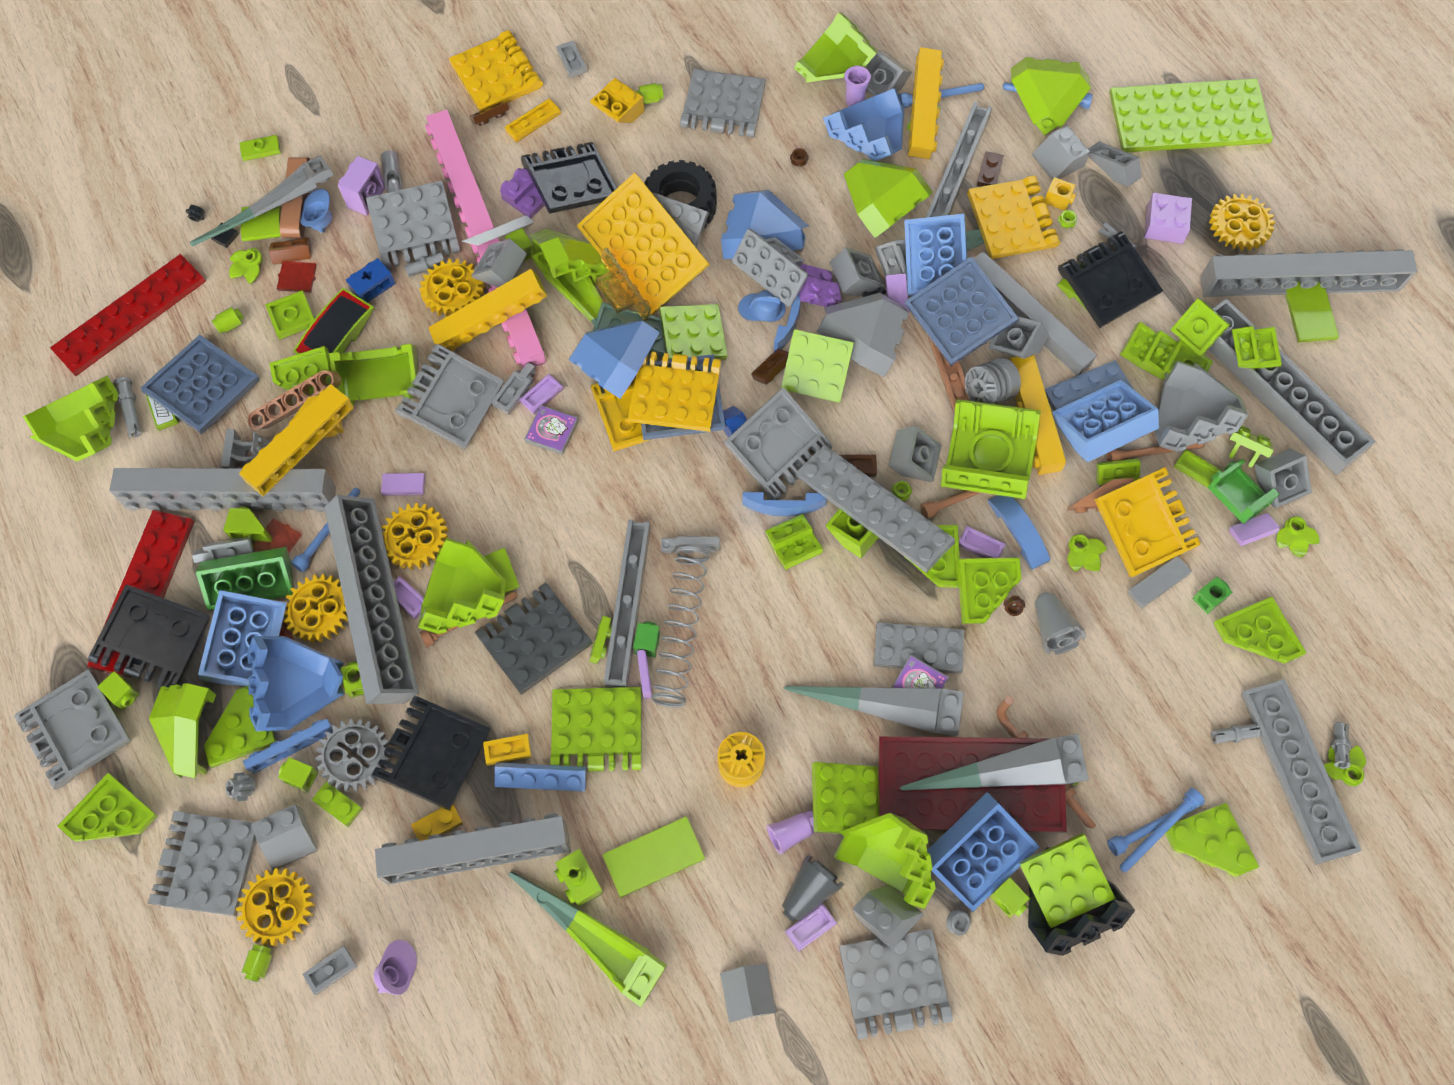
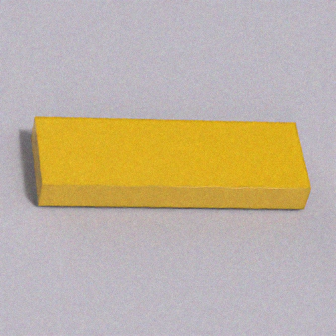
M549 98L504 127L505 131L517 143L559 116L561 110Z

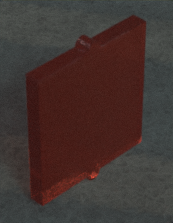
M282 261L281 270L278 274L277 291L299 292L303 290V292L311 293L313 282L316 280L317 264Z
M273 518L265 528L271 535L272 542L256 541L253 546L257 552L287 547L289 554L302 534L290 528L289 524L284 525Z

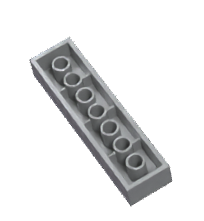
M549 814L541 820L526 818L521 820V823L513 825L512 822H503L498 824L496 828L489 829V826H481L475 828V831L468 833L465 830L452 832L451 836L443 837L441 834L429 836L428 840L423 841L408 839L405 841V844L400 845L386 843L382 845V848L375 849L377 878L390 885L571 852L568 827L564 818L558 816V814Z

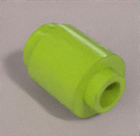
M661 84L638 86L639 90H636L638 94L643 96L644 105L660 102L661 99H664Z
M231 306L215 315L212 322L220 334L223 332L227 333L243 324L242 319H244V316L238 308L234 309Z
M253 944L252 950L248 951L241 972L246 974L244 979L259 982L260 978L265 979L272 959V955H270L271 948Z

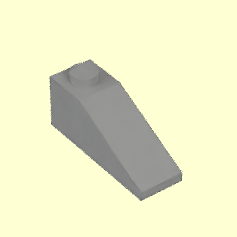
M1100 141L1088 148L1090 152L1089 157L1113 181L1128 187L1142 178L1139 157Z

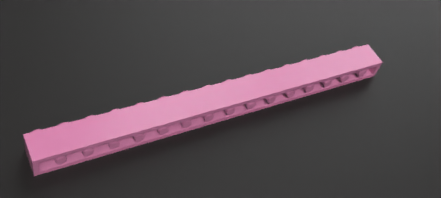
M444 110L426 116L428 124L425 125L427 134L428 136L432 135L433 138L430 141L433 149L439 152L436 153L439 164L444 165L441 168L444 178H449L450 182H447L450 193H455L453 200L456 208L461 209V212L458 213L462 224H467V227H464L467 237L471 238L493 229L490 216L448 111ZM498 238L478 246L471 244L474 254L478 253L479 255L476 258L477 263H479L490 244L499 242ZM490 285L491 288H489L488 291L491 292L498 287ZM526 309L501 323L504 332H509L510 336H507L510 348H515L516 352L513 355L516 364L521 363L523 369L528 362L534 366L546 363L543 350Z

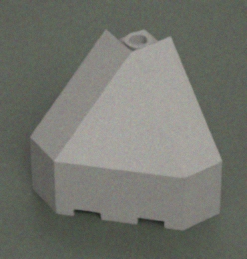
M882 293L825 307L827 315L823 318L817 332L823 336L854 342L851 359L859 365L885 377L897 355L893 351L902 338L904 329L901 328L903 320H907L909 314L906 307Z
M1177 361L1170 374H1165L1158 406L1159 429L1154 432L1160 447L1180 452L1186 450L1187 446L1196 443L1200 445L1215 440V437L1228 432L1229 435L1237 432L1247 418L1248 413L1241 397L1196 363L1192 366Z

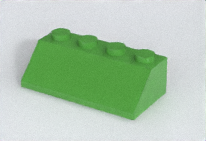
M287 547L200 562L196 575L207 611L215 609L219 590L268 600L286 597V595L292 596L291 588H294L293 573Z

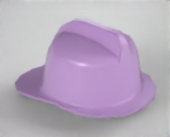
M395 940L386 948L373 976L374 982L378 987V993L386 992L393 995H401L407 991L417 964L416 952L408 942Z

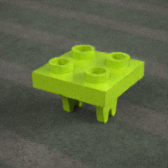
M1241 425L1237 432L1230 434V440L1234 441L1235 444L1228 457L1233 459L1240 445L1254 450L1255 452L1248 463V466L1252 468L1260 454L1270 458L1274 451L1273 443L1270 442V438L1259 434L1257 437L1251 434L1249 428Z

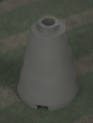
M807 854L782 904V907L785 909L782 913L791 921L795 919L801 921L844 886L842 881L836 882L838 877L821 862L810 861L813 857L810 854Z

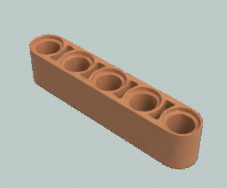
M289 157L286 178L303 163L309 161L310 158ZM309 192L282 205L280 218V235L282 238H303L305 226L301 224L303 205Z
M320 371L252 411L247 417L248 425L253 429H268L298 412L308 397L319 395L323 389H326L329 386L326 383L328 375L331 376V385L335 388L340 386L341 376L335 371ZM311 385L314 387V393L312 395L309 393V387ZM294 395L297 397V403L295 405L292 403V397ZM277 405L280 408V413L278 415L275 413V407ZM260 415L263 418V422L261 425L258 422V418Z

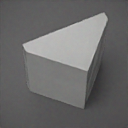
M767 964L742 966L720 973L729 1023L776 1013Z

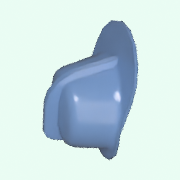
M317 189L308 195L303 205L301 224L303 226L311 227L321 233L325 232L326 226L332 221V213L329 209L330 195L326 190Z
M768 290L758 294H749L743 297L738 305L740 315L751 321L775 322L780 320L786 311L785 304L780 301V298L775 297Z

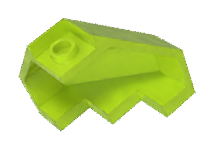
M839 12L823 35L804 57L797 61L794 69L806 79V82L844 78L846 70L850 67L862 66L866 68L878 53V50L869 44L870 41L862 32L857 30L858 27L847 16Z
M1025 57L1011 68V81L1033 124H1036L1044 135L1058 126L1061 128L1091 89L1090 77L1079 62L1071 61V63L1060 62V60H1037L1032 57Z
M862 159L844 173L857 215L874 238L891 227L896 221L933 193L915 168Z
M549 228L529 235L535 254L543 252L552 278L570 272L573 282L590 276L594 286L612 279L610 267L590 242Z
M108 375L23 416L34 434L30 438L77 462L109 447L112 441L110 432L111 428L114 427L116 414L114 405L118 400L119 393Z
M446 538L442 548H439L421 605L418 628L442 634L447 632V629L455 626L461 628L476 623L478 619L484 617L489 619L497 616L505 601L506 580L468 540L464 544Z
M188 683L183 684V686L170 685L169 688L162 686L149 716L151 725L173 773L180 778L182 776L195 778L198 773L204 775L207 773L205 768L197 764L198 723L205 702L213 703L216 694L209 688Z
M892 813L840 832L844 838L834 858L855 865L899 890L905 895L903 900L908 904L922 909L926 908L936 887L935 881L931 878L930 871L933 868L931 856L927 852L926 847L928 837L924 832L908 820Z

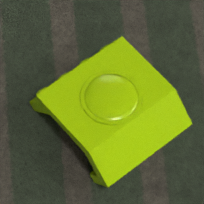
M957 399L947 464H944L942 469L941 487L1026 499L1041 410Z

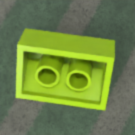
M841 509L826 524V528L839 543L859 558H862L879 538Z

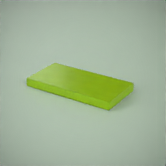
M1297 281V286L1286 289L1285 297L1298 343L1337 340L1339 338L1326 288H1322L1320 282H1317V285L1311 288H1301L1300 281Z
M687 816L602 854L620 898L705 860Z

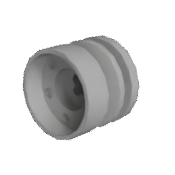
M997 358L969 369L965 377L966 393L969 399L974 402L989 404L1004 402L1015 397L1021 386L1020 375L1016 366L1006 358Z

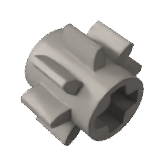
M244 772L234 773L233 778L226 782V793L231 799H236V802L247 801V796H251L255 791L254 779L249 777V775H245Z

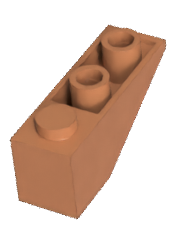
M1134 478L1113 479L1067 508L1068 510H1075V513H1086L1088 509L1095 508L1096 512H1100L1094 499L1133 482Z

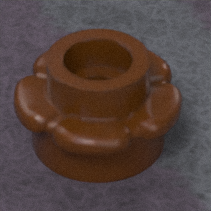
M801 148L795 149L790 155L791 163L794 166L806 165L809 159L807 152Z
M1016 595L1006 598L1004 601L1005 611L1011 616H1018L1023 612V608H1025V601Z

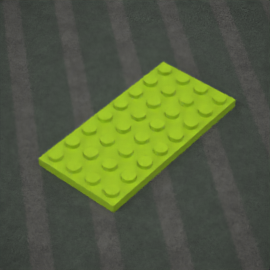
M1257 78L1111 87L1109 91L1121 150L1125 152L1267 144L1273 140Z

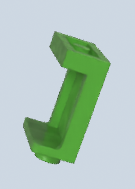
M1241 459L1237 463L1232 461L1225 467L1224 472L1219 470L1211 478L1213 482L1208 486V489L1245 524L1267 508L1280 494L1274 488L1265 493L1241 469L1242 465L1246 462L1244 459Z

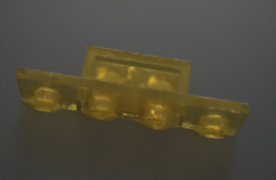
M607 247L604 248L601 260L609 270V273L597 278L595 283L617 314L634 306L643 320H648L651 312L650 304L640 295L638 287L631 282L627 271L621 268L616 256Z

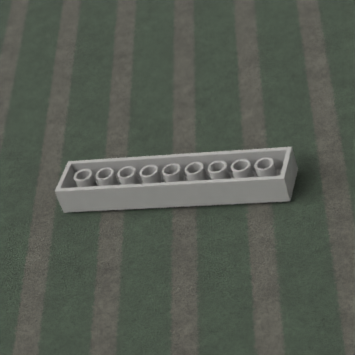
M1403 249L1395 251L1376 250L1374 252L1359 250L1355 252L1337 251L1334 253H1276L1272 255L1259 253L1255 255L1237 254L1235 256H1225L1220 254L1212 256L1200 278L1203 297L1285 295L1287 293L1286 289L1297 286V281H1300L1301 288H1311L1316 286L1317 282H1320V286L1326 288L1327 293L1400 291L1417 273L1413 250L1404 251Z
M1227 299L1212 308L1231 325L1209 348V351L1336 475L1371 448L1376 441L1280 349V367H1238L1232 329L1254 326V330L1258 328Z
M114 468L109 491L129 510L147 508L156 511L159 508H168L173 511L180 509H190L193 511L211 509L220 511L222 509L243 506L254 511H263V509L284 511V509H293L295 511L314 509L323 512L325 511L324 507L335 497L336 486L325 469H291L263 497L243 480L239 474L242 469Z
M336 495L324 508L366 704H405L419 692L375 500Z

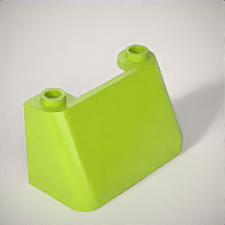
M404 344L400 347L394 346L393 348L329 353L331 371H335L341 376V384L337 389L349 398L352 405H355V401L403 396V398L409 399L415 398L407 390L409 387H414L412 382L418 374L416 345Z

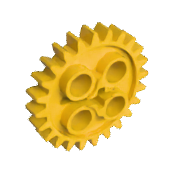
M1241 193L1239 198L1236 194H1233L1231 198L1226 196L1224 200L1220 199L1210 214L1211 219L1209 223L1212 224L1210 230H1216L1213 236H1220L1219 242L1226 241L1225 246L1227 247L1231 244L1233 250L1238 246L1241 251L1245 247L1251 251L1253 247L1258 249L1260 245H1265L1275 229L1273 227L1275 221L1272 220L1274 214H1268L1271 210L1270 208L1264 209L1265 202L1259 204V198L1253 201L1251 200V195L1245 198L1243 193Z
M458 258L455 260V263L448 259L447 264L441 260V266L433 264L434 270L427 269L429 275H423L424 281H420L422 288H419L425 306L427 308L430 307L432 313L436 311L438 316H440L444 312L445 317H447L450 313H454L481 298L480 295H484V282L471 276L475 269L473 264L467 265L466 260L461 264Z
M408 503L405 510L399 506L398 514L392 511L393 518H385L388 525H381L385 531L382 532L388 560H392L395 566L400 564L402 569H405L408 565L411 571H413L415 565L421 570L423 563L429 567V560L436 561L435 555L438 554L439 548H442L443 541L449 538L447 534H444L449 531L447 526H444L446 521L444 518L441 519L442 515L439 512L436 513L434 507L428 510L426 504H423L420 508V505L415 503L414 508H412ZM419 520H423V523L421 525L416 526V523ZM404 529L403 534L396 536L399 530ZM432 537L429 543H424L426 538ZM408 547H413L411 552L405 553Z
M314 574L311 581L307 577H305L304 584L298 581L297 585L299 588H291L293 595H286V598L290 600L286 605L288 610L284 613V616L287 618L283 620L284 623L289 625L287 629L293 632V635L297 638L300 637L304 642L308 639L311 643H314L316 639L322 643L324 636L331 640V633L339 635L337 629L339 627L345 629L346 627L343 625V622H349L340 580H336L332 575L328 578L325 574H322L319 579ZM324 591L323 595L318 597L319 593ZM306 604V607L301 610V607ZM336 606L334 611L329 613L330 609ZM315 620H318V622L314 626H312V623Z
M275 868L273 875L270 871L265 870L264 878L257 874V882L248 881L251 888L249 890L242 889V892L246 894L245 898H238V901L243 903V906L236 908L237 911L242 912V915L236 919L244 922L240 929L248 930L245 936L253 937V942L255 943L261 941V945L267 946L270 942L271 946L277 947L279 940L281 944L286 945L287 937L291 940H296L295 932L304 933L301 928L302 924L310 925L305 919L314 915L308 911L309 908L315 906L314 903L309 902V899L313 898L314 894L307 893L311 886L304 884L305 878H298V873L294 871L290 874L288 869H284L281 874L280 869ZM288 886V894L281 898V890ZM271 887H273V896L270 892ZM265 894V902L262 905H258V898ZM293 909V917L290 920H286L285 915L287 911ZM270 917V925L263 928L264 919Z

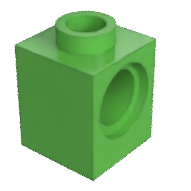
M1217 576L1200 589L1192 599L1208 615L1233 592L1230 590L1229 585ZM1210 591L1215 592L1218 597H1214Z
M648 621L638 623L633 646L634 654L637 655V651L644 650L646 651V656L656 657L660 639V626Z

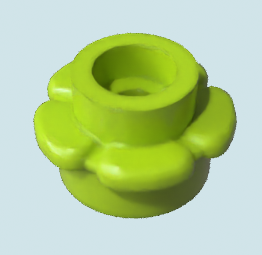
M1071 210L1063 211L1058 217V222L1061 223L1063 228H1073L1077 224V215Z
M899 481L891 488L892 494L902 501L908 500L909 495L912 494L910 485L905 481Z

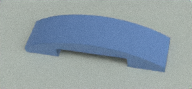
M799 294L792 304L787 326L778 325L774 340V352L778 348L783 349L791 339L794 329L797 327L800 315Z
M743 492L742 505L756 512L773 516H798L811 513L826 506L827 501L819 493H806L805 501L764 500V492Z
M996 495L988 499L987 502L996 516L1002 518L1021 547V555L1031 570L1049 562L1051 559L1039 533L1018 502L1013 497Z

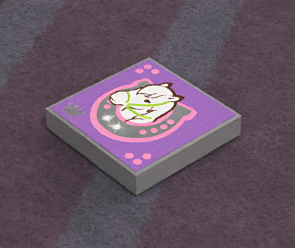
M540 405L524 440L526 443L563 455L579 419L578 417Z
M909 655L891 688H943L949 677Z

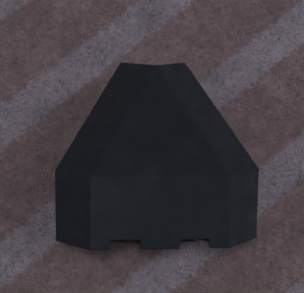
M1107 880L1116 899L1050 928L1029 885L1028 927L1046 953L1064 956L1070 953L1071 947L1082 943L1085 946L1101 938V933L1109 929L1115 932L1126 924L1136 910L1117 886Z

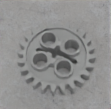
M350 719L349 725H345L343 721H340L341 728L338 729L332 725L334 732L332 734L325 732L327 740H319L323 747L316 748V751L322 754L315 757L316 761L321 763L317 768L319 771L325 770L321 776L323 779L329 777L327 781L329 785L336 782L335 787L337 790L342 785H344L346 792L349 791L351 786H353L355 792H358L360 785L367 790L368 782L376 785L374 778L371 776L375 767L388 771L380 767L378 762L381 759L391 762V759L385 756L387 754L384 752L385 747L389 745V741L383 740L386 736L384 732L377 734L379 732L378 726L371 729V721H368L365 726L362 719H359L357 724H354L353 720ZM355 735L359 737L356 743H347L350 736ZM338 743L345 745L352 753H357L359 758L370 766L366 768L355 757H350L345 749L338 746ZM368 749L376 750L375 755L370 758L365 757L364 753ZM335 753L343 754L340 761H332ZM358 766L361 768L357 775L349 774V770L352 767Z

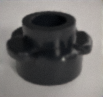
M190 205L189 209L185 210L188 214L187 217L192 221L199 222V220H204L205 211L201 207Z

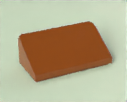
M309 238L271 243L269 255L272 264L276 265L310 259Z

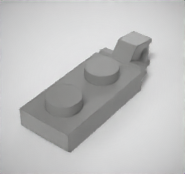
M528 362L522 371H514L492 400V406L510 415L520 401V398L524 396L534 381L533 375L536 372L535 366Z
M250 536L208 543L202 546L203 549L195 550L192 557L194 563L254 553L255 550Z
M700 536L661 538V552L673 554L679 547L694 546L706 550L709 554L715 553V551H720V538ZM693 550L681 551L682 553H694Z

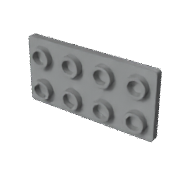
M752 229L746 231L732 259V263L775 297L780 298V301L788 307L792 306L808 277V273L800 268L804 261L803 258L776 237L763 239Z

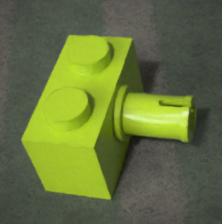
M580 849L555 862L558 869L554 872L560 883L565 881L569 888L565 893L571 904L576 902L578 907L603 894Z

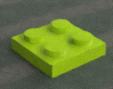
M303 290L265 304L279 340L308 329L314 321V316Z
M1197 298L1170 330L1199 356H1203L1231 324L1201 298Z

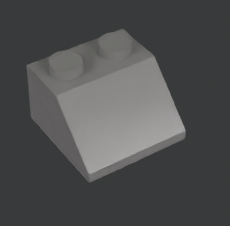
M878 50V53L866 66L871 75L867 91L873 96L894 88L898 92L903 88L912 72L887 52Z
M1067 125L1053 132L1033 152L1032 156L1051 180H1053L1054 177L1061 179L1084 167L1090 152Z
M510 238L490 244L471 276L495 287H500L515 278L517 270L524 264V258L527 253Z
M845 247L830 261L833 269L832 272L839 282L840 290L844 294L857 297L865 291L869 293L878 290V287L885 286L871 255Z
M1017 316L1019 318L1018 322L995 336L988 347L995 351L1025 359L1041 351L1049 334L1042 322Z
M917 426L899 429L896 432L889 467L901 476L933 482L941 444Z
M1288 449L1255 464L1257 483L1261 489L1268 493L1274 488L1280 494L1271 503L1274 508L1312 493L1306 455Z
M296 804L251 823L257 843L272 870L275 868L279 869L318 851L303 809Z
M890 885L867 892L852 908L858 921L891 949L898 944L924 915L915 906L903 900L904 897Z

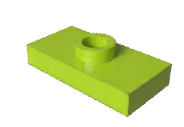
M277 135L239 142L243 161L281 154Z

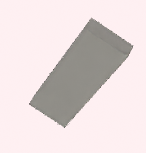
M1176 556L1132 587L1127 593L1142 609L1190 575L1192 571L1179 556Z

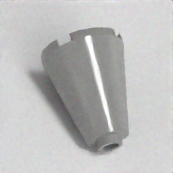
M1045 592L1037 597L1035 607L1045 652L1050 654V651H1054L1057 655L1066 653L1079 646L1078 641L1081 638L1083 641L1085 640L1086 632L1055 594Z

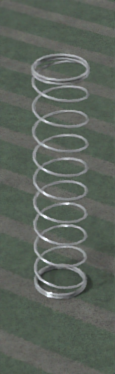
M682 546L676 549L678 557L675 558V561L682 564H699L705 569V573L699 577L680 572L672 574L673 577L678 579H696L702 584V589L694 593L679 588L670 589V592L673 594L694 595L699 599L700 604L694 608H687L677 604L667 605L672 610L691 611L697 616V620L691 624H684L674 620L664 621L665 624L671 626H686L695 633V636L688 640H681L670 636L661 637L664 641L683 642L692 648V652L685 656L665 652L659 653L661 657L679 658L689 664V669L683 672L656 669L658 673L678 675L687 682L686 686L676 689L659 685L653 686L654 689L673 691L682 696L668 693H655L651 696V700L654 703L666 707H683L686 705L685 696L677 690H682L689 685V681L681 674L691 670V664L684 658L694 653V648L687 642L697 636L696 631L690 626L699 621V616L693 610L699 608L702 605V601L695 594L704 590V584L699 578L706 575L707 569L701 563L709 559V553L706 550L694 546ZM679 551H698L707 557L690 558L681 555ZM677 559H683L689 562H682ZM675 574L685 575V576H689V577H691V578L678 577V576H675ZM672 590H678V591H683V592H687V593H678V592H674V591H672ZM670 606L681 607V608H684V609L673 608V607H670ZM655 698H672L679 700L683 703H669L657 700Z

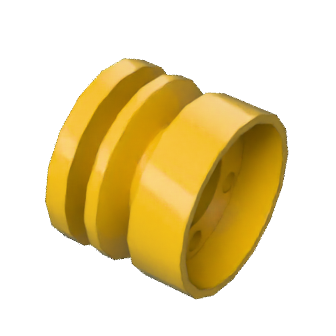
M737 732L730 734L721 742L717 757L721 777L728 784L743 788L755 784L761 778L764 772L765 750L763 744L756 736L747 732ZM745 754V760H737V755L742 756Z

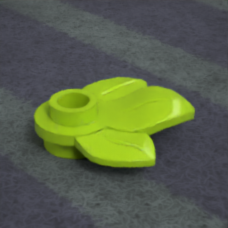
M250 248L247 251L238 250L231 255L230 260L233 264L229 269L230 278H238L244 275L247 282L252 284L260 274L259 266L263 261L261 252L255 248Z
M1291 517L1285 522L1284 528L1277 533L1276 543L1279 548L1289 546V550L1294 555L1302 558L1307 553L1309 544H1319L1320 539L1315 529L1306 526L1304 519L1301 517Z
M1081 534L1072 536L1068 543L1070 552L1067 556L1071 569L1077 572L1083 566L1089 571H1099L1101 567L1099 554L1107 550L1106 546L1098 539H1088ZM1075 544H1081L1082 548H1078Z
M1331 745L1328 750L1330 762L1324 765L1328 776L1335 780H1342L1348 786L1355 787L1360 785L1364 780L1363 768L1366 765V758L1362 749L1359 746L1352 748L1349 752L1350 767L1340 769L1334 765L1335 753ZM1348 772L1354 775V779L1349 777Z

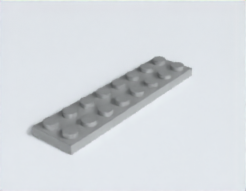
M823 445L796 472L799 479L926 573L955 544V539L826 445Z
M1285 679L1243 691L1241 693L1253 722L1259 725V728L1256 729H1260V739L1315 865L1362 851Z

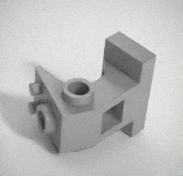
M226 429L221 467L237 469V466H244L251 462L258 452L265 448L270 441L266 437L253 432V442H242L235 429ZM251 451L253 456L247 457V452Z

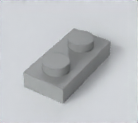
M574 41L556 46L560 59L570 78L587 72L585 63Z
M343 946L302 975L313 994L317 995L358 966L347 947Z

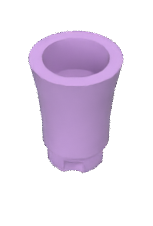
M862 66L850 67L844 74L846 84L845 99L848 106L865 100L867 87L871 79L870 72Z
M811 810L766 826L770 840L780 855L815 833L813 812Z

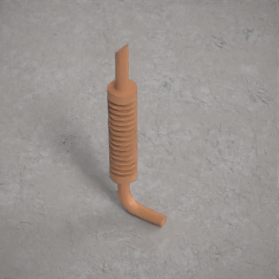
M1007 696L997 707V718L1012 738H1028V733L1025 730L1019 732L1007 717L1006 711L1014 702L1012 697ZM1066 784V803L1087 828H1095L1096 824L1074 799L1073 796L1077 792L1073 787L1070 789V784Z

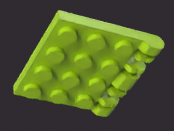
M641 687L552 689L550 765L561 766V756H564V766H571L570 756H578L577 767H584V756L588 755V772L605 771V755H609V771H614L616 767L615 755L623 754L622 768L623 770H629V754H632V770H642Z

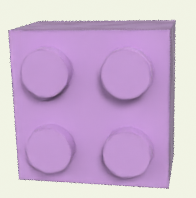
M357 156L349 165L345 175L340 178L338 187L348 209L368 216L369 209L366 198L382 194L385 190V183L377 163Z
M1153 193L1147 205L1144 238L1183 244L1190 231L1192 198Z

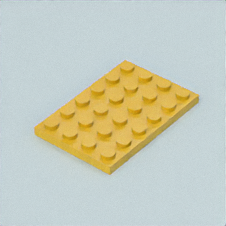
M635 172L577 225L644 311L652 316L710 265Z

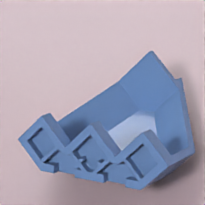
M896 88L823 118L830 137L846 143V146L868 155V158L874 161L890 156L902 149L905 105H901Z
M762 190L742 192L734 195L732 201L735 205L733 210L729 211L726 221L728 229L726 233L722 234L721 238L723 259H733L748 229H752L763 239L776 237L792 251L803 249L806 239L803 228L809 225L772 192Z
M643 319L588 331L581 338L569 360L573 364L580 366L581 370L589 377L598 381L600 386L621 399L638 373L660 332L645 323Z
M285 636L252 637L247 657L248 663H252V676H248L249 695H253L254 707L249 708V715L256 731L290 730L345 694L341 687L343 674L340 668L343 666V662Z

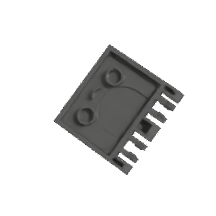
M546 582L539 587L547 599L546 601H544L537 590L532 592L534 599L540 604L533 609L529 600L524 597L521 599V602L529 613L525 614L518 603H515L504 611L512 625L509 626L501 615L496 617L498 623L504 628L499 634L489 622L485 625L493 636L492 639H490L482 627L475 631L479 640L521 695L593 644L589 636Z

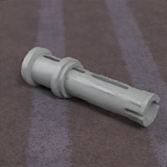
M128 377L117 378L113 381V385L119 393L117 402L122 406L128 436L133 438L132 433H134V437H139L142 435L134 405L136 395L132 392V380Z

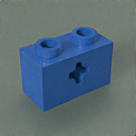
M378 258L345 279L350 291L367 303L395 285L391 272Z

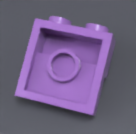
M518 168L510 181L506 180L502 183L500 190L502 199L530 219L545 206L528 171L524 168Z
M806 264L800 266V268L808 273V277L799 292L800 301L824 307L836 305L841 301L839 284L833 282L831 271Z

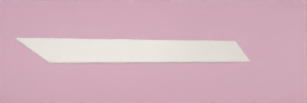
M525 215L462 242L478 246L532 224L534 221Z

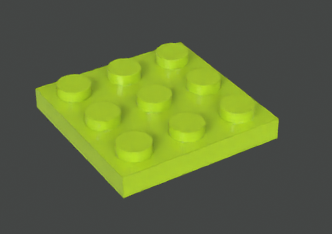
M718 304L660 307L659 314L665 351L669 353V360H672L673 354L688 355V357L714 354L715 359H727L728 355Z
M794 329L781 388L784 387L786 391L840 403L854 342Z
M826 762L812 763L814 832L841 834L840 832L879 817L877 766Z
M1084 833L1019 862L1050 928L1116 899Z

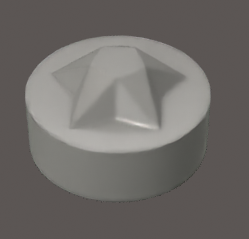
M960 910L952 911L947 917V928L953 934L964 935L970 927L968 914Z

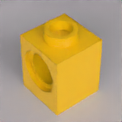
M1054 177L1044 203L1065 211L1068 204L1072 205L1076 193H1073L1076 185Z

